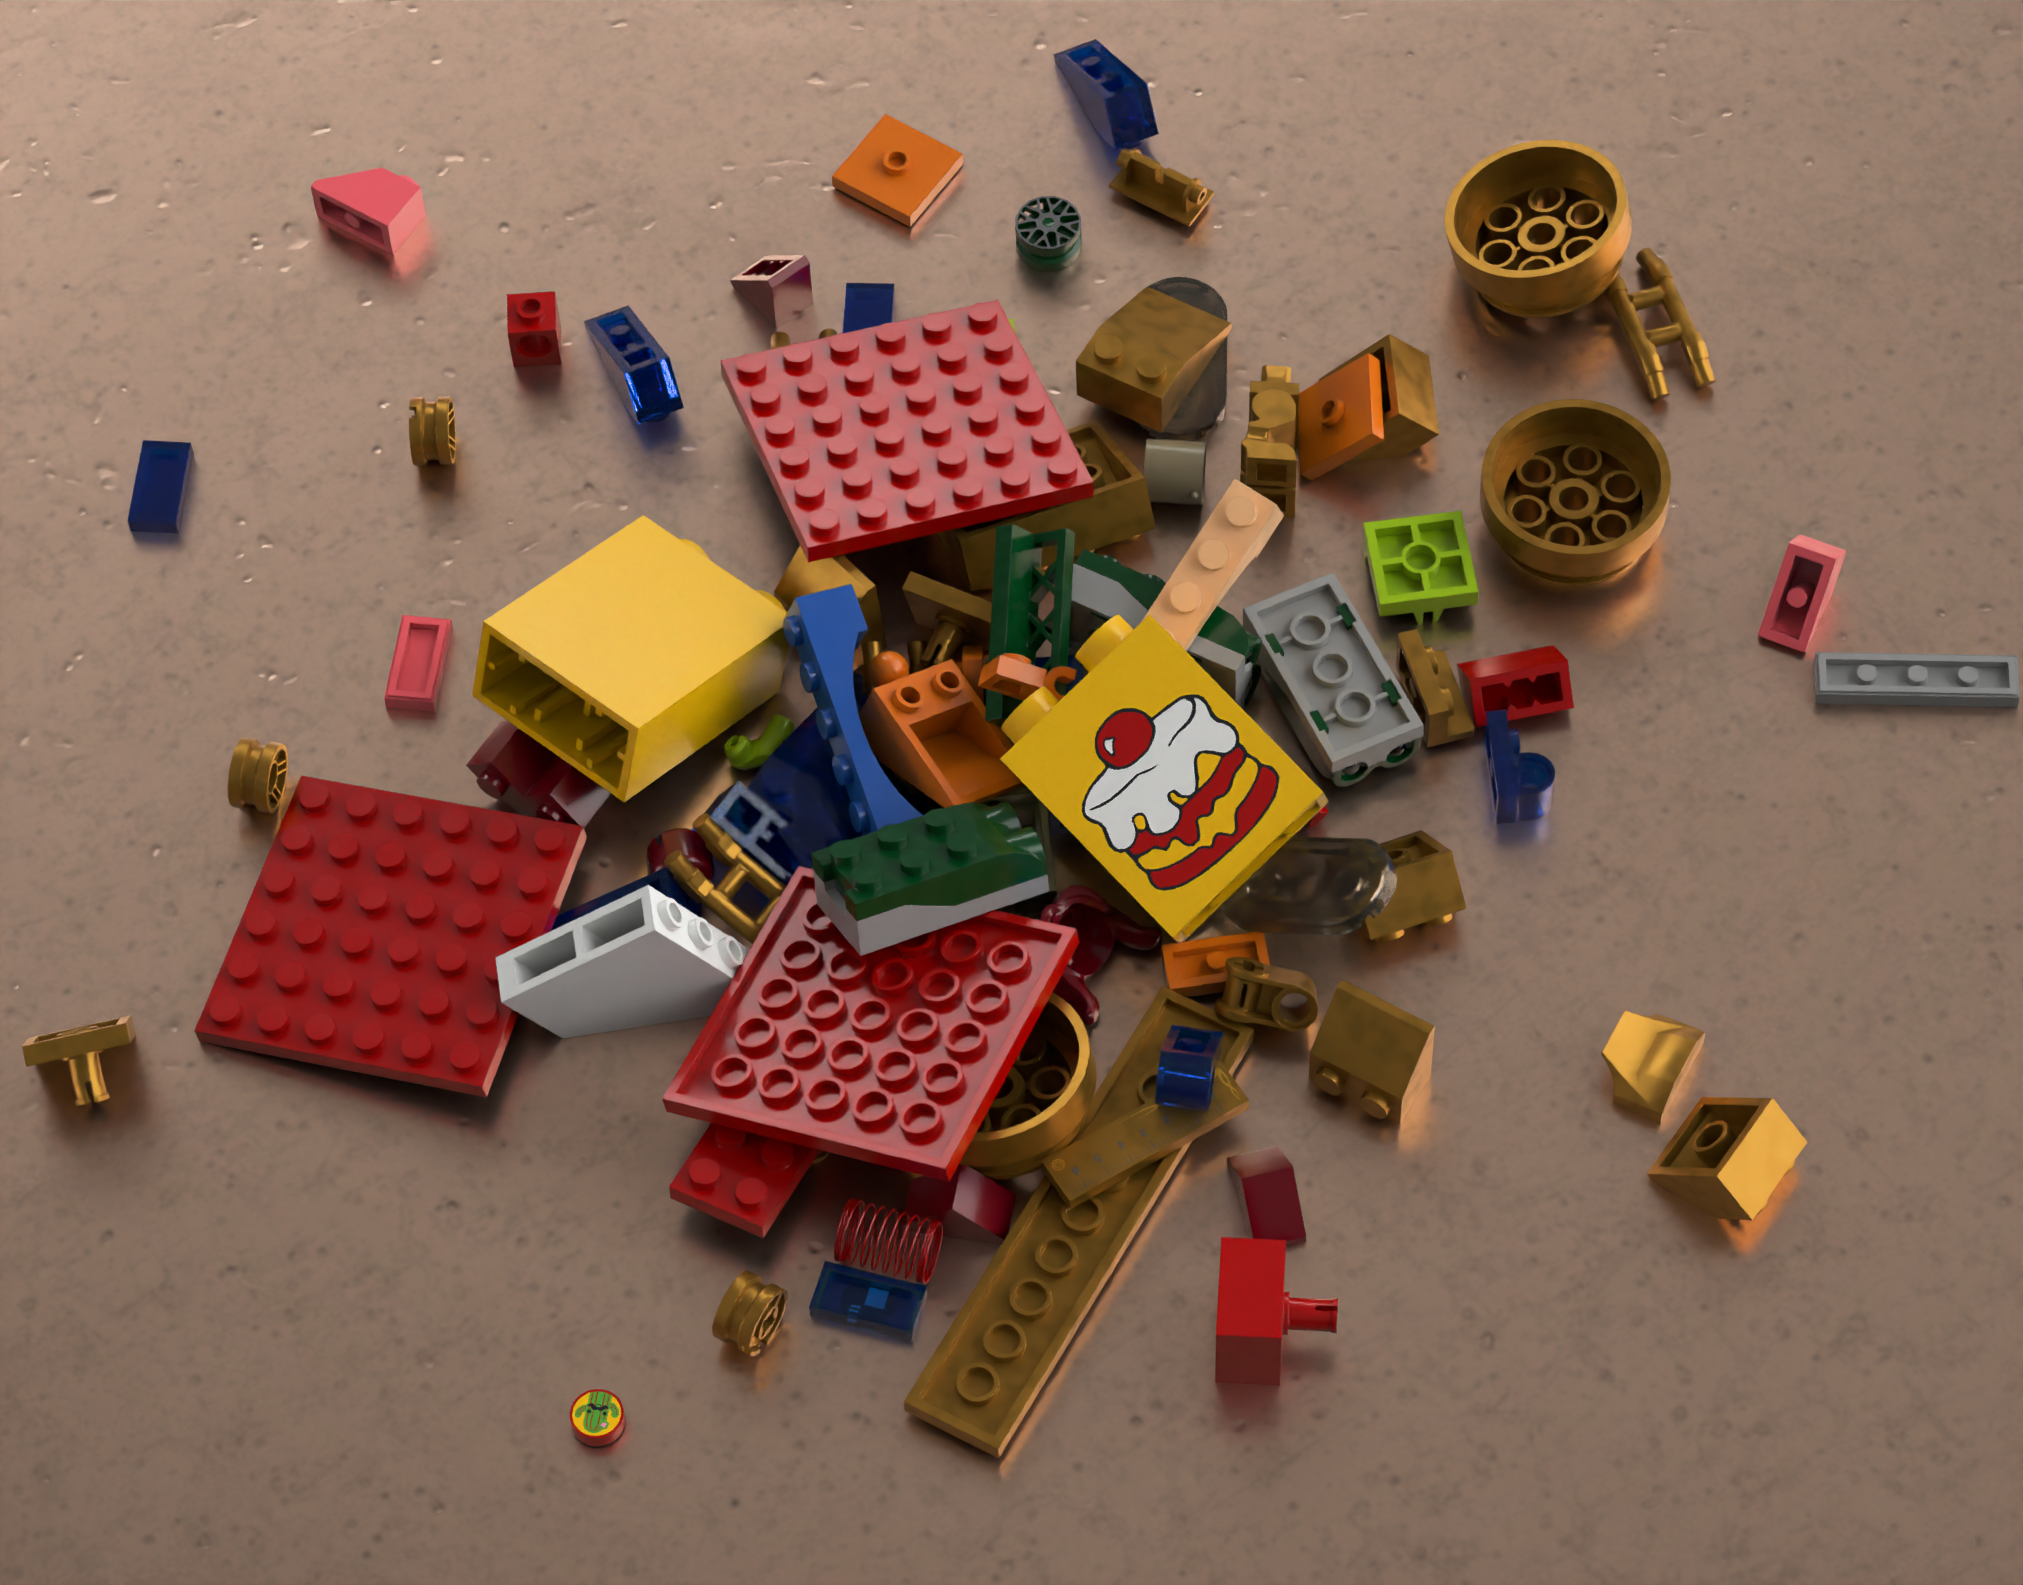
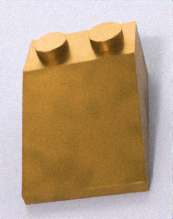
M1146 287L1098 327L1076 359L1077 396L1162 433L1231 331L1232 323L1150 287Z

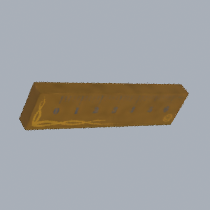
M1219 1061L1042 1161V1171L1069 1209H1072L1248 1110L1249 1099L1223 1063Z

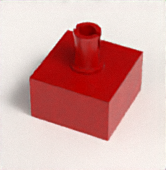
M1221 1237L1215 1382L1280 1386L1282 1335H1288V1330L1323 1331L1337 1334L1338 1298L1289 1297L1290 1292H1285L1286 1240Z

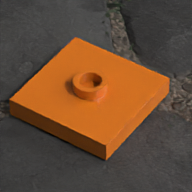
M885 114L832 175V185L840 191L911 227L963 165V153Z
M1367 353L1299 393L1298 437L1300 474L1313 481L1384 440L1381 371L1378 358Z

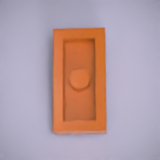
M1263 930L1161 945V957L1167 988L1185 997L1224 992L1228 972L1224 969L1227 958L1244 957L1270 965Z

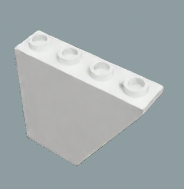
M647 885L495 957L501 1003L559 1037L569 1038L711 1016L739 966L743 964L749 948L738 942L734 937L728 936L704 918L698 917L674 899L668 898L650 885Z

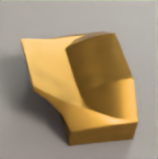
M1625 1010L1601 1054L1614 1080L1612 1103L1661 1124L1704 1043L1705 1032L1660 1014L1646 1016Z

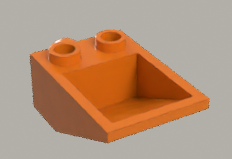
M884 651L873 658L869 666V676L876 688L872 690L858 715L869 746L882 764L944 808L969 802L982 803L1025 785L1000 760L1013 745L1000 726L985 721L986 706L953 659L909 675V666L906 659L897 652Z

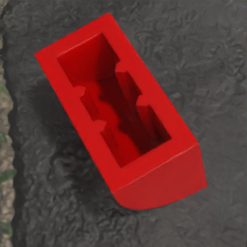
M1554 645L1457 664L1463 698L1473 724L1476 727L1574 708L1568 660Z

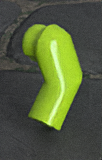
M776 714L772 716L761 738L750 741L745 735H740V737L737 735L732 736L724 747L729 763L737 769L748 770L775 762L792 734L795 725L787 717Z

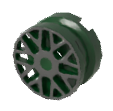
M1041 196L1028 201L1020 208L1015 217L1016 251L1022 262L1030 268L1041 272H1056L1069 267L1077 260L1082 251L1081 216L1073 204L1056 196Z

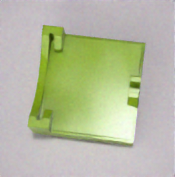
M1461 510L1363 523L1362 549L1365 564L1369 563L1379 617L1414 613L1417 623L1423 624V613L1431 612L1432 622H1438L1445 608L1478 604L1479 590Z

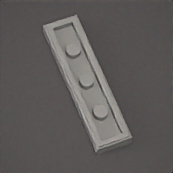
M1815 652L1814 656L1815 704L2018 707L2020 701L2017 655Z

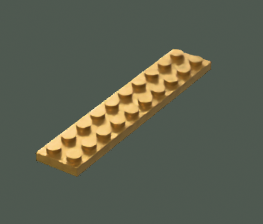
M1162 986L1095 1093L1088 1108L1085 1124L1074 1143L1219 1061L1223 1063L1232 1076L1254 1040V1029L1240 1022L1227 1019L1216 1013L1215 1010ZM1191 1142L1072 1209H1069L1050 1180L1044 1175L904 1400V1410L999 1458Z

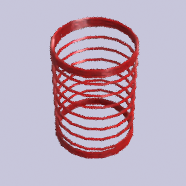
M852 1197L848 1200L836 1233L834 1243L835 1261L843 1263L849 1255L850 1266L855 1262L863 1236L865 1214L872 1205L874 1216L863 1243L860 1267L863 1268L866 1265L874 1239L876 1217L879 1211L884 1208L885 1219L873 1250L871 1260L872 1271L877 1268L883 1251L888 1217L895 1211L896 1222L886 1246L882 1272L885 1274L888 1271L896 1245L899 1220L906 1214L907 1226L898 1246L893 1275L896 1277L899 1274L907 1248L910 1223L917 1217L918 1229L908 1253L904 1278L907 1280L913 1270L919 1246L920 1230L923 1223L928 1220L929 1227L923 1240L915 1275L917 1283L924 1285L928 1283L940 1252L943 1236L942 1221L934 1219L931 1222L929 1217L920 1222V1217L917 1214L909 1220V1214L906 1211L898 1217V1212L895 1208L887 1214V1209L884 1205L876 1211V1206L873 1202L865 1208V1203L862 1199L859 1201V1199ZM861 1203H862V1205H863V1213H862V1215H861V1217H860ZM852 1216L849 1233L844 1248L842 1250V1243L845 1236V1232L850 1221V1218ZM862 1221L858 1246L851 1262L854 1242ZM873 1225L869 1249L862 1265L866 1242ZM884 1228L881 1248L879 1251L877 1261L873 1268L876 1249L878 1246L882 1230ZM894 1231H895V1236H894V1242H893V1246H892V1251H891V1254H890V1258H889L888 1264H887L886 1269H885V1262H886V1257H887L889 1245H890L892 1236H893ZM934 1233H935V1237H934V1242H933V1247H932L931 1255H930L929 1262H928V1265H927L926 1270H925V1266H926V1263H927V1258H928V1254H929V1249H930L931 1241H932V1238H933ZM905 1234H906V1239H905V1245H904V1249H903V1254H902V1257H901V1261H900L899 1267H898L897 1272H896V1265H897V1260H898L899 1252H900L901 1245H902V1243H903V1240H904V1237H905ZM916 1237H917V1242H916V1248H915V1252H914V1257H913V1260H912V1264H911L910 1270H909L908 1275H907V1269H908V1264H909L911 1252H912V1249H913V1246H914V1243H915V1240H916Z

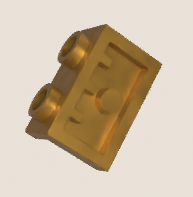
M1417 629L1398 633L1396 669L1407 697L1424 725L1423 738L1427 748L1472 736L1474 734V724L1445 652L1443 650L1433 651L1431 646L1424 647Z

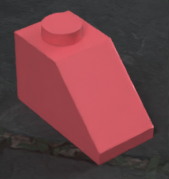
M384 168L319 179L311 185L317 216L393 255L426 217L421 187L406 175L398 176Z
M1801 534L1790 541L1758 636L1805 653L1830 601L1847 551Z

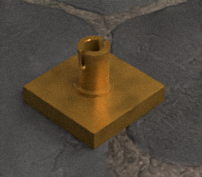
M910 571L902 587L903 593L916 623L934 630L924 654L919 659L920 664L925 668H929L950 659L954 660L962 641L974 646L983 645L984 650H989L992 602Z
M131 1015L28 1038L22 1045L26 1067L62 1059V1061L67 1060L76 1097V1106L90 1104L91 1098L87 1081L91 1084L94 1102L106 1100L110 1097L106 1090L98 1053L103 1052L104 1049L132 1042L135 1032Z

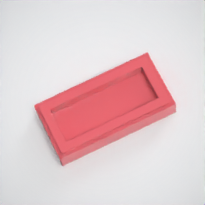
M402 615L384 696L387 708L436 711L453 632L451 619Z

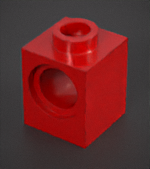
M555 291L507 294V330L513 367L560 365L561 324Z

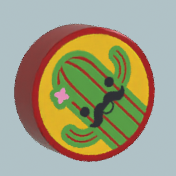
M593 1389L582 1393L575 1399L570 1409V1421L575 1436L581 1442L590 1446H604L615 1441L623 1432L625 1414L623 1405L615 1394L603 1389Z

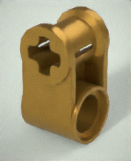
M1227 958L1224 969L1228 972L1223 996L1217 999L1214 1010L1216 1013L1233 1021L1258 1023L1288 1031H1301L1314 1023L1318 1015L1317 994L1313 980L1307 974L1266 965L1249 958ZM1291 993H1299L1307 998L1306 1002L1298 1008H1287L1280 1003L1282 998Z

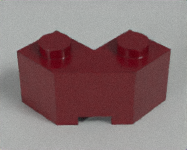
M501 721L466 764L477 777L478 786L487 795L502 801L529 817L574 824L585 828L611 794L509 721Z

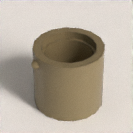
M1147 438L1144 477L1150 503L1203 505L1206 441Z

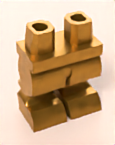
M1265 365L1262 366L1261 381L1250 380L1249 423L1246 437L1241 441L1240 482L1277 504L1284 517H1295L1297 471L1295 448L1297 449L1300 383H1291L1290 367Z

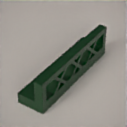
M1014 524L996 527L989 662L999 655L1014 653L1029 658L1031 665L1037 666L1036 652L1047 639L1052 644L1051 657L1042 668L1048 672L1055 667H1068L1075 532L1064 528L1033 534ZM1057 545L1056 561L1045 573L1041 569L1042 548ZM1050 591L1054 595V608L1042 621L1038 616L1039 603ZM1055 681V690L1060 695L1065 696L1067 684ZM987 689L985 721L1001 727L1009 715L1023 701Z

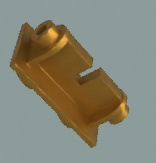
M1124 148L1120 152L1116 165L1122 169L1109 184V188L1189 227L1214 196V191L1201 185V179L1196 177L1192 179L1169 167L1164 168L1160 166L1159 162L1142 155L1141 151L1137 148L1131 150Z

